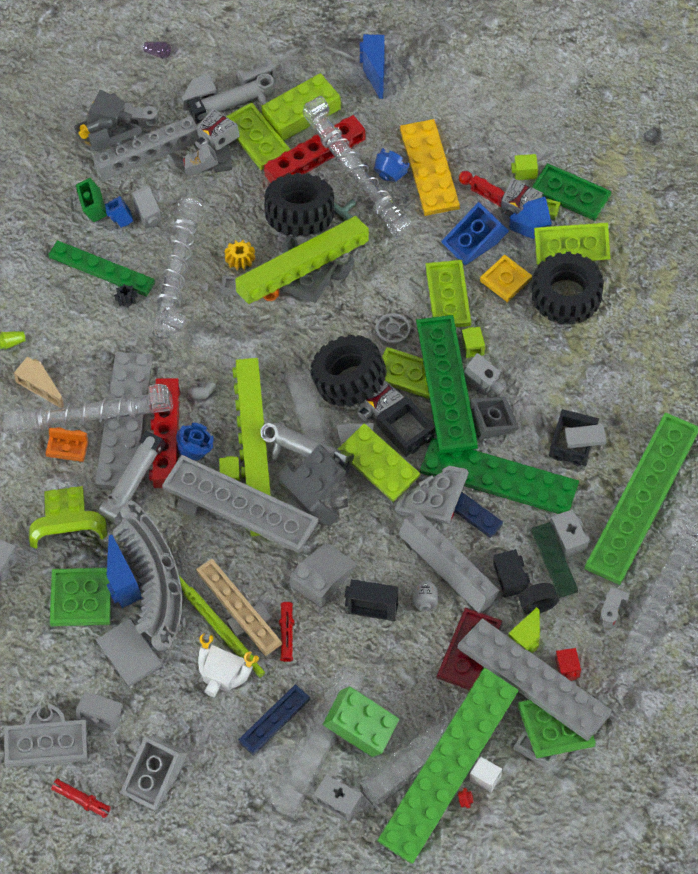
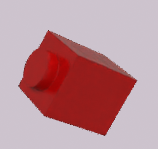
M576 648L556 651L555 661L558 672L570 681L580 678L581 667Z

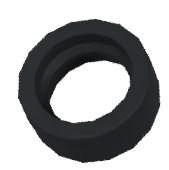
M551 583L532 585L523 590L519 595L520 604L523 612L526 614H530L536 607L540 610V613L546 612L557 605L559 601L555 587Z

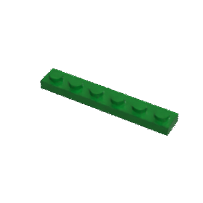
M58 240L49 252L50 259L120 287L123 284L133 285L134 291L147 297L155 284L154 278Z

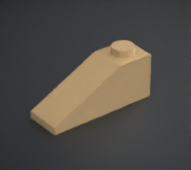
M26 357L14 372L16 383L62 409L64 407L62 396L42 363L36 359L32 360Z

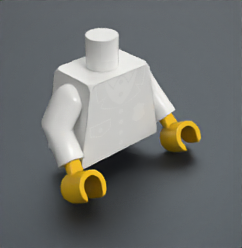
M205 633L202 634L199 639L202 646H200L198 666L203 681L208 684L205 693L215 697L219 689L229 692L232 688L245 683L252 671V664L257 663L259 660L258 655L254 656L253 661H251L250 655L252 652H247L244 658L213 645L208 647L213 642V636L210 635L209 642H205Z

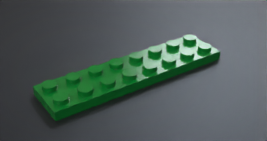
M453 315L416 319L439 454L478 449Z
M435 438L431 439L420 468V474L433 477L443 472L442 469L448 466L467 469L469 473L464 487L556 514H561L571 509L579 485V480L473 449L439 454L438 443Z

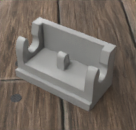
M266 58L264 65L242 73L240 69L236 70L238 73L236 77L241 85L255 81L261 74H269L273 79H276V67L269 58Z
M85 691L76 708L77 720H86L87 724L115 732L122 716L120 712L123 704Z

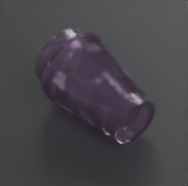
M165 41L145 42L143 50L164 59L169 57L171 46Z

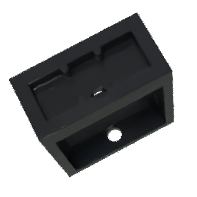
M407 396L377 416V427L405 457L416 453L422 445L430 443L431 439L435 438V426ZM410 412L425 429L406 442L391 424Z
M562 409L550 446L549 457L557 461L571 462L576 466H587L592 446H586L585 453L583 454L557 447L563 426L573 428L598 425L599 418Z
M351 579L350 586H346L344 596L346 598L345 606L348 607V614L389 621L396 620L399 604L398 586Z

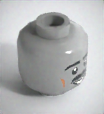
M420 581L412 590L413 605L423 612H428L436 607L438 604V588L430 581Z

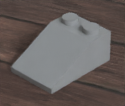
M325 543L303 560L289 576L290 587L322 608L355 569L357 563L328 543Z
M144 736L120 793L156 811L180 773L188 753L154 736Z

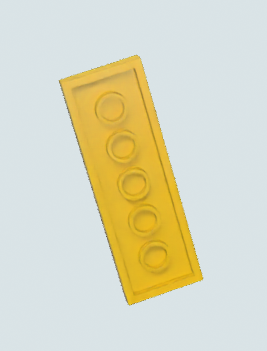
M435 119L400 125V133L424 216L459 210L460 204Z

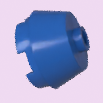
M382 148L380 153L376 155L374 170L381 179L397 182L408 173L407 169L410 164L407 162L406 164L403 163V157L391 150L389 153H386V150Z
M192 423L189 426L183 425L176 434L178 453L198 461L212 450L214 437L206 431L207 427L202 424Z

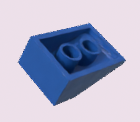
M363 34V42H360V52H363L360 53V63H363V71L379 99H383L385 35Z
M478 202L441 242L459 260H462V263L466 266L497 245L509 230L487 208Z
M111 534L108 538L107 578L109 583L106 586L114 603L119 602L121 608H124L143 597L117 542Z

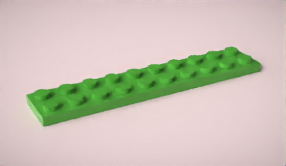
M666 412L664 413L585 565V570L621 585L698 435V426Z
M486 668L481 671L380 834L377 842L410 864L414 863L519 690Z

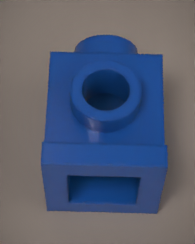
M121 196L105 204L107 216L111 217L114 223L117 222L121 228L133 222L132 211Z

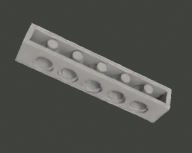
M189 116L136 139L122 143L119 146L93 155L95 169L101 180L104 181L193 145L199 139L197 125L192 116Z

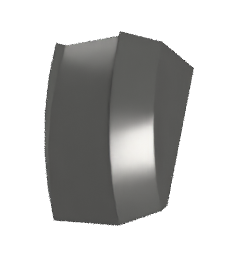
M505 396L471 399L470 406L477 439L495 437L518 429V423Z

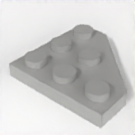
M453 466L442 469L443 472L428 477L421 481L419 486L410 491L407 489L400 496L395 511L398 514L411 516L419 511L427 520L449 524L469 472L467 469Z

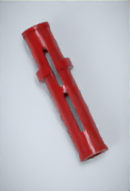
M282 602L280 604L281 619H279L282 642L280 660L282 662L293 661V626L295 625L293 603Z
M58 778L54 781L60 788L53 784L52 791L83 806V809L86 811L91 810L102 816V818L107 817L108 814L101 809L110 812L111 806L96 800L95 796H89Z

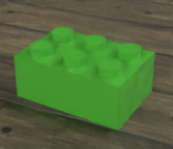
M349 686L339 691L322 725L366 754L374 757L383 753L399 718Z

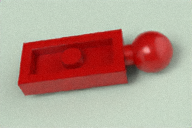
M462 171L459 174V182L461 184H470L472 191L501 207L505 192L500 187L490 184L486 179L480 178L477 175L473 177L469 171Z

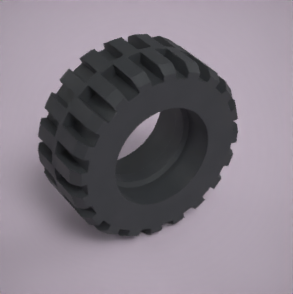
M290 173L284 177L280 176L276 181L273 180L265 191V218L272 228L287 236L290 234L293 237L300 235L306 237L309 234H318L319 231L325 230L334 218L333 189L327 181L321 180L319 176H312L309 173H296L293 175Z
M559 252L555 253L553 257L552 255L546 257L545 261H541L538 264V268L534 271L531 296L537 310L540 309L542 316H548V320L552 322L556 320L559 324H564V322L575 324V321L579 323L585 321V317L590 318L593 316L601 303L604 287L602 272L598 270L599 267L596 263H591L590 258H584L579 253L571 254V252H566V254H561ZM561 280H570L578 283L584 291L574 296H564L555 292L551 286Z
M348 335L347 337L340 336L337 340L329 341L326 346L323 345L320 348V352H317L314 360H312L310 373L319 394L325 401L332 405L337 404L339 407H344L345 405L351 407L357 403H364V400L371 399L374 393H378L381 388L380 385L383 386L387 370L379 349L372 340L360 335L356 337L355 335ZM358 366L354 371L348 374L339 375L341 372L350 367Z

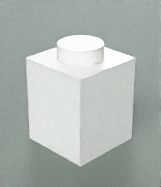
M480 757L478 762H475L469 771L470 781L491 793L501 778L502 768Z

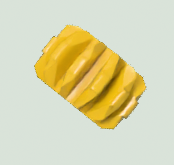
M235 239L234 244L229 243L228 248H225V261L230 268L235 267L236 270L242 268L245 271L246 266L251 267L252 262H255V249L251 247L250 242L245 243L243 239L241 242H238Z

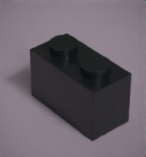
M516 549L493 555V566L504 598L520 594L528 588V584H530L529 575L527 572L524 573L522 568L524 567V561L521 555L518 556Z

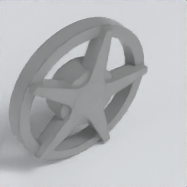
M389 313L383 315L376 323V335L385 344L402 343L410 335V323L400 314ZM389 318L390 322L386 326H379L383 320ZM392 318L401 319L405 323L399 324L398 322L393 321ZM407 326V333L403 336L400 333V329ZM379 330L385 331L388 334L387 337L384 338ZM394 336L400 338L398 340H390V338Z

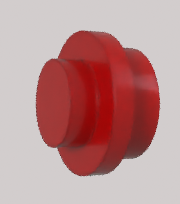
M467 788L458 791L461 808H471V804L474 803L472 792L468 791Z

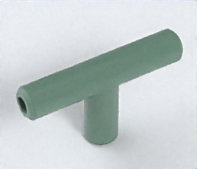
M351 199L342 208L334 202V211L345 220L353 217L348 211L356 205V201Z

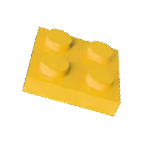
M503 255L480 277L481 283L506 302H509L532 280L530 273L506 255Z

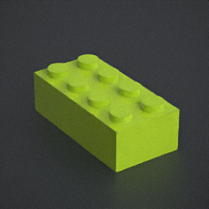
M319 73L262 105V115L282 140L285 141L340 110L341 96L325 77Z

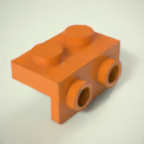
M60 427L49 428L50 437L45 453L46 457L84 462L89 443L87 433L81 430H65Z

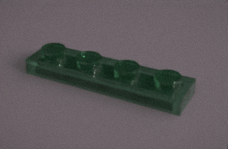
M551 523L532 527L531 532L558 597L562 598L578 593L577 585Z

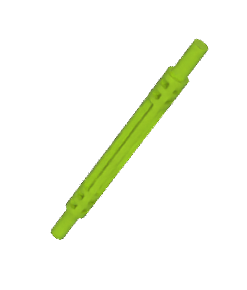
M179 576L181 590L184 592L183 595L234 653L244 658V655L250 651L195 589L189 587ZM251 654L250 660L253 661L254 656ZM258 663L252 664V670L261 678L265 671Z

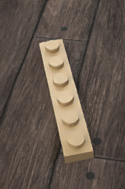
M213 559L196 569L200 578L265 656L282 645L277 635Z

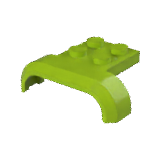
M83 486L44 491L45 517L35 520L29 528V544L35 549L38 548V540L45 535L94 530L99 534L100 539L108 536L105 518L97 512L85 511Z

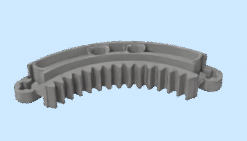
M128 501L120 508L123 519L113 529V536L118 535V542H124L123 548L129 549L127 554L133 555L131 561L137 563L134 567L140 570L137 575L142 576L139 582L144 584L140 587V589L145 591L141 594L145 598L141 601L144 604L141 607L143 612L139 614L141 618L137 620L138 624L135 625V628L139 634L145 631L152 637L153 647L158 651H163L172 644L180 624L182 590L179 573L170 548L157 526L137 503Z

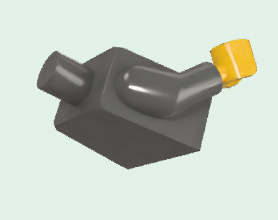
M100 89L88 112L87 126L81 125L78 134L82 139H86L89 137L88 134L99 129L115 130L119 122L130 124L132 114L124 112L125 102L115 93L109 94Z

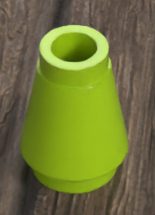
M1 332L0 349L4 348L6 350L25 342L24 332Z

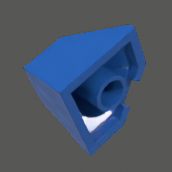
M545 197L528 201L523 205L524 209L518 214L514 213L509 218V229L531 239H535L534 228L552 226Z

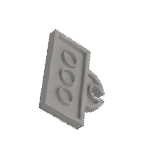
M48 704L50 716L42 719L40 718L42 713L41 705L36 706L26 716L24 725L4 726L5 767L88 761L86 720L65 721L61 710L51 704Z

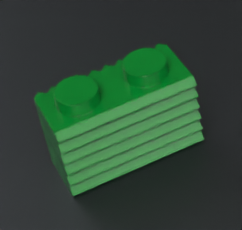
M91 178L76 184L77 195L79 196L84 214L92 222L106 217L107 213L100 187Z

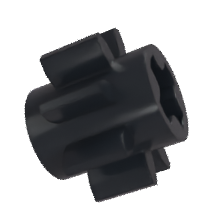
M123 284L120 288H116L117 294L114 295L115 301H118L119 306L129 308L132 304H136L135 298L138 295L137 291H134L133 285Z

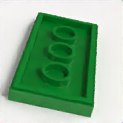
M548 163L532 186V188L542 192V197L561 202L560 206L593 221H596L612 191Z

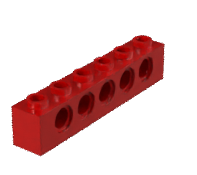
M354 115L344 118L341 122L328 127L322 133L314 135L311 139L298 144L289 151H285L281 156L269 160L264 165V175L271 183L273 180L276 181L278 177H284L286 174H306L346 150L348 145L346 140L337 141L328 148L322 145L323 139L330 132L337 129L341 130L342 134L339 139H347L349 141L348 149L366 140L365 128ZM339 132L328 138L325 143H328L331 140H333L339 134Z
M178 378L156 379L155 386H152V397H155V402L151 403V412L154 414V419H151V430H154V435L164 440L166 443L164 448L167 449L162 451L160 455H156L152 462L153 469H149V481H153L154 488H163V483L178 461L176 434L179 431L180 401Z

